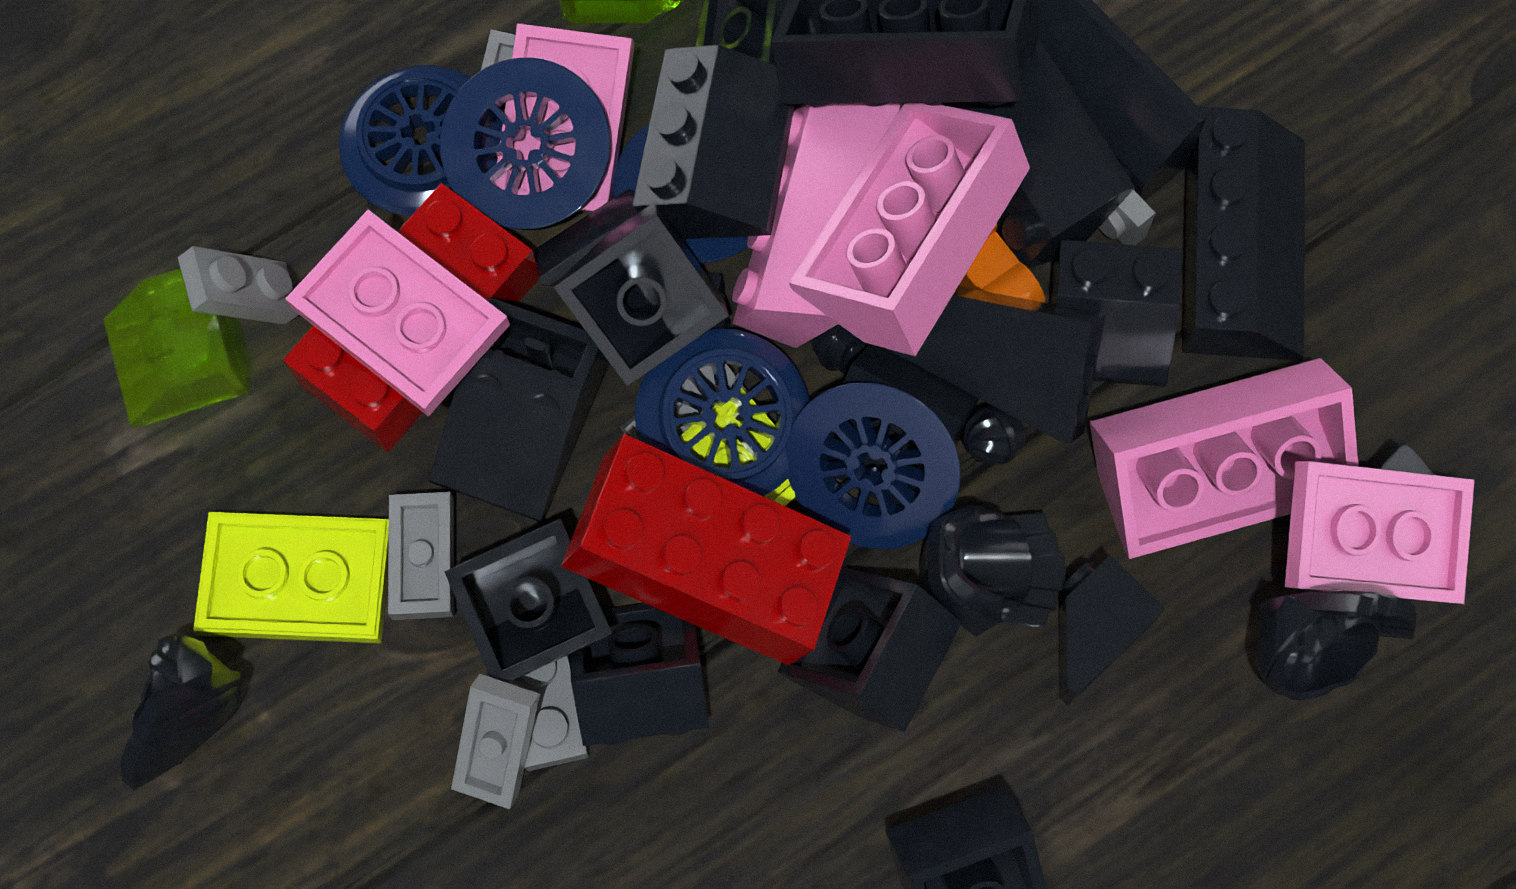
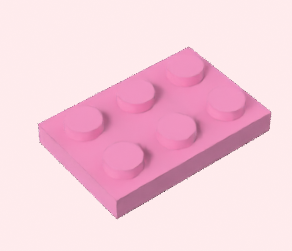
M517 23L512 59L539 58L566 67L582 78L592 89L605 112L610 135V150L606 170L593 195L577 210L591 213L613 199V182L619 157L635 42L632 38ZM537 96L524 97L527 119L531 116ZM514 99L506 102L504 111L512 122L516 120ZM553 101L547 102L541 124L559 109L558 104ZM566 118L549 135L572 131L573 125L570 118ZM502 124V131H504L505 125ZM525 130L523 139L513 140L512 148L522 154V160H528L530 150H539L541 142L531 136L530 130ZM576 141L553 145L552 150L572 156L575 153ZM498 156L497 163L503 158V156ZM553 158L547 160L548 165L559 178H562L570 167L569 163ZM513 166L495 181V185L499 189H506ZM541 167L537 168L540 192L552 187L554 183ZM526 170L520 181L517 195H528L530 193Z
M367 210L285 298L295 312L428 417L510 326L505 314L370 210Z
M1295 461L1285 587L1321 591L1376 592L1406 599L1464 604L1474 480L1312 461Z

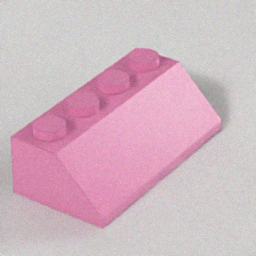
M830 103L819 107L802 104L793 112L772 232L768 236H748L747 246L753 249L748 268L741 272L734 286L732 300L738 303L732 324L794 348H798L838 325L837 322L795 293L790 287L789 281L899 113L901 103H887L881 106H868L864 103Z
M904 103L790 279L789 285L792 290L861 341L916 356L1030 169L1012 119L944 105L931 106L924 103Z
M1321 358L1090 421L1098 477L1124 552L1129 559L1291 514L1295 461H1312L1358 467L1352 387Z

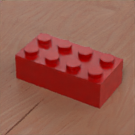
M442 183L438 185L397 231L487 301L491 297L516 306L539 280L533 250ZM314 326L311 327L283 359V362L299 385L387 453L423 413Z
M623 434L603 457L561 567L785 665H790L815 649L852 536Z

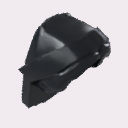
M968 505L942 516L932 524L929 536L925 539L924 547L922 548L920 578L922 579V589L961 620V625L977 637L1001 622L1046 627L1049 613L1056 611L1058 595H1063L1064 589L1062 586L1066 580L1064 554L1058 550L1056 533L1049 531L1046 513L1006 516L997 510H987L982 506Z
M1312 591L1283 595L1267 600L1259 606L1261 618L1258 649L1255 654L1262 680L1274 693L1298 701L1320 697L1328 694L1335 688L1346 686L1355 681L1361 675L1363 667L1373 659L1378 651L1380 636L1414 639L1417 612H1415L1416 606L1411 601L1399 597L1363 591Z
M182 633L178 635L172 634L159 639L158 646L152 652L148 662L151 673L143 688L141 701L133 712L131 718L133 733L128 739L120 764L122 768L120 774L122 781L133 790L149 783L175 765L182 764L185 758L193 754L226 723L234 713L241 695L240 673L233 671L208 651L204 642Z

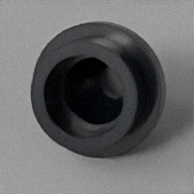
M839 324L810 340L820 365L829 371L839 370L843 374L848 373L851 364L869 345V343L861 341Z
M990 405L975 411L972 418L966 423L962 434L963 444L967 449V453L971 454L977 462L985 461L987 464L993 465L1005 464L1013 460L1017 451L1022 449L1026 443V432L1022 421Z

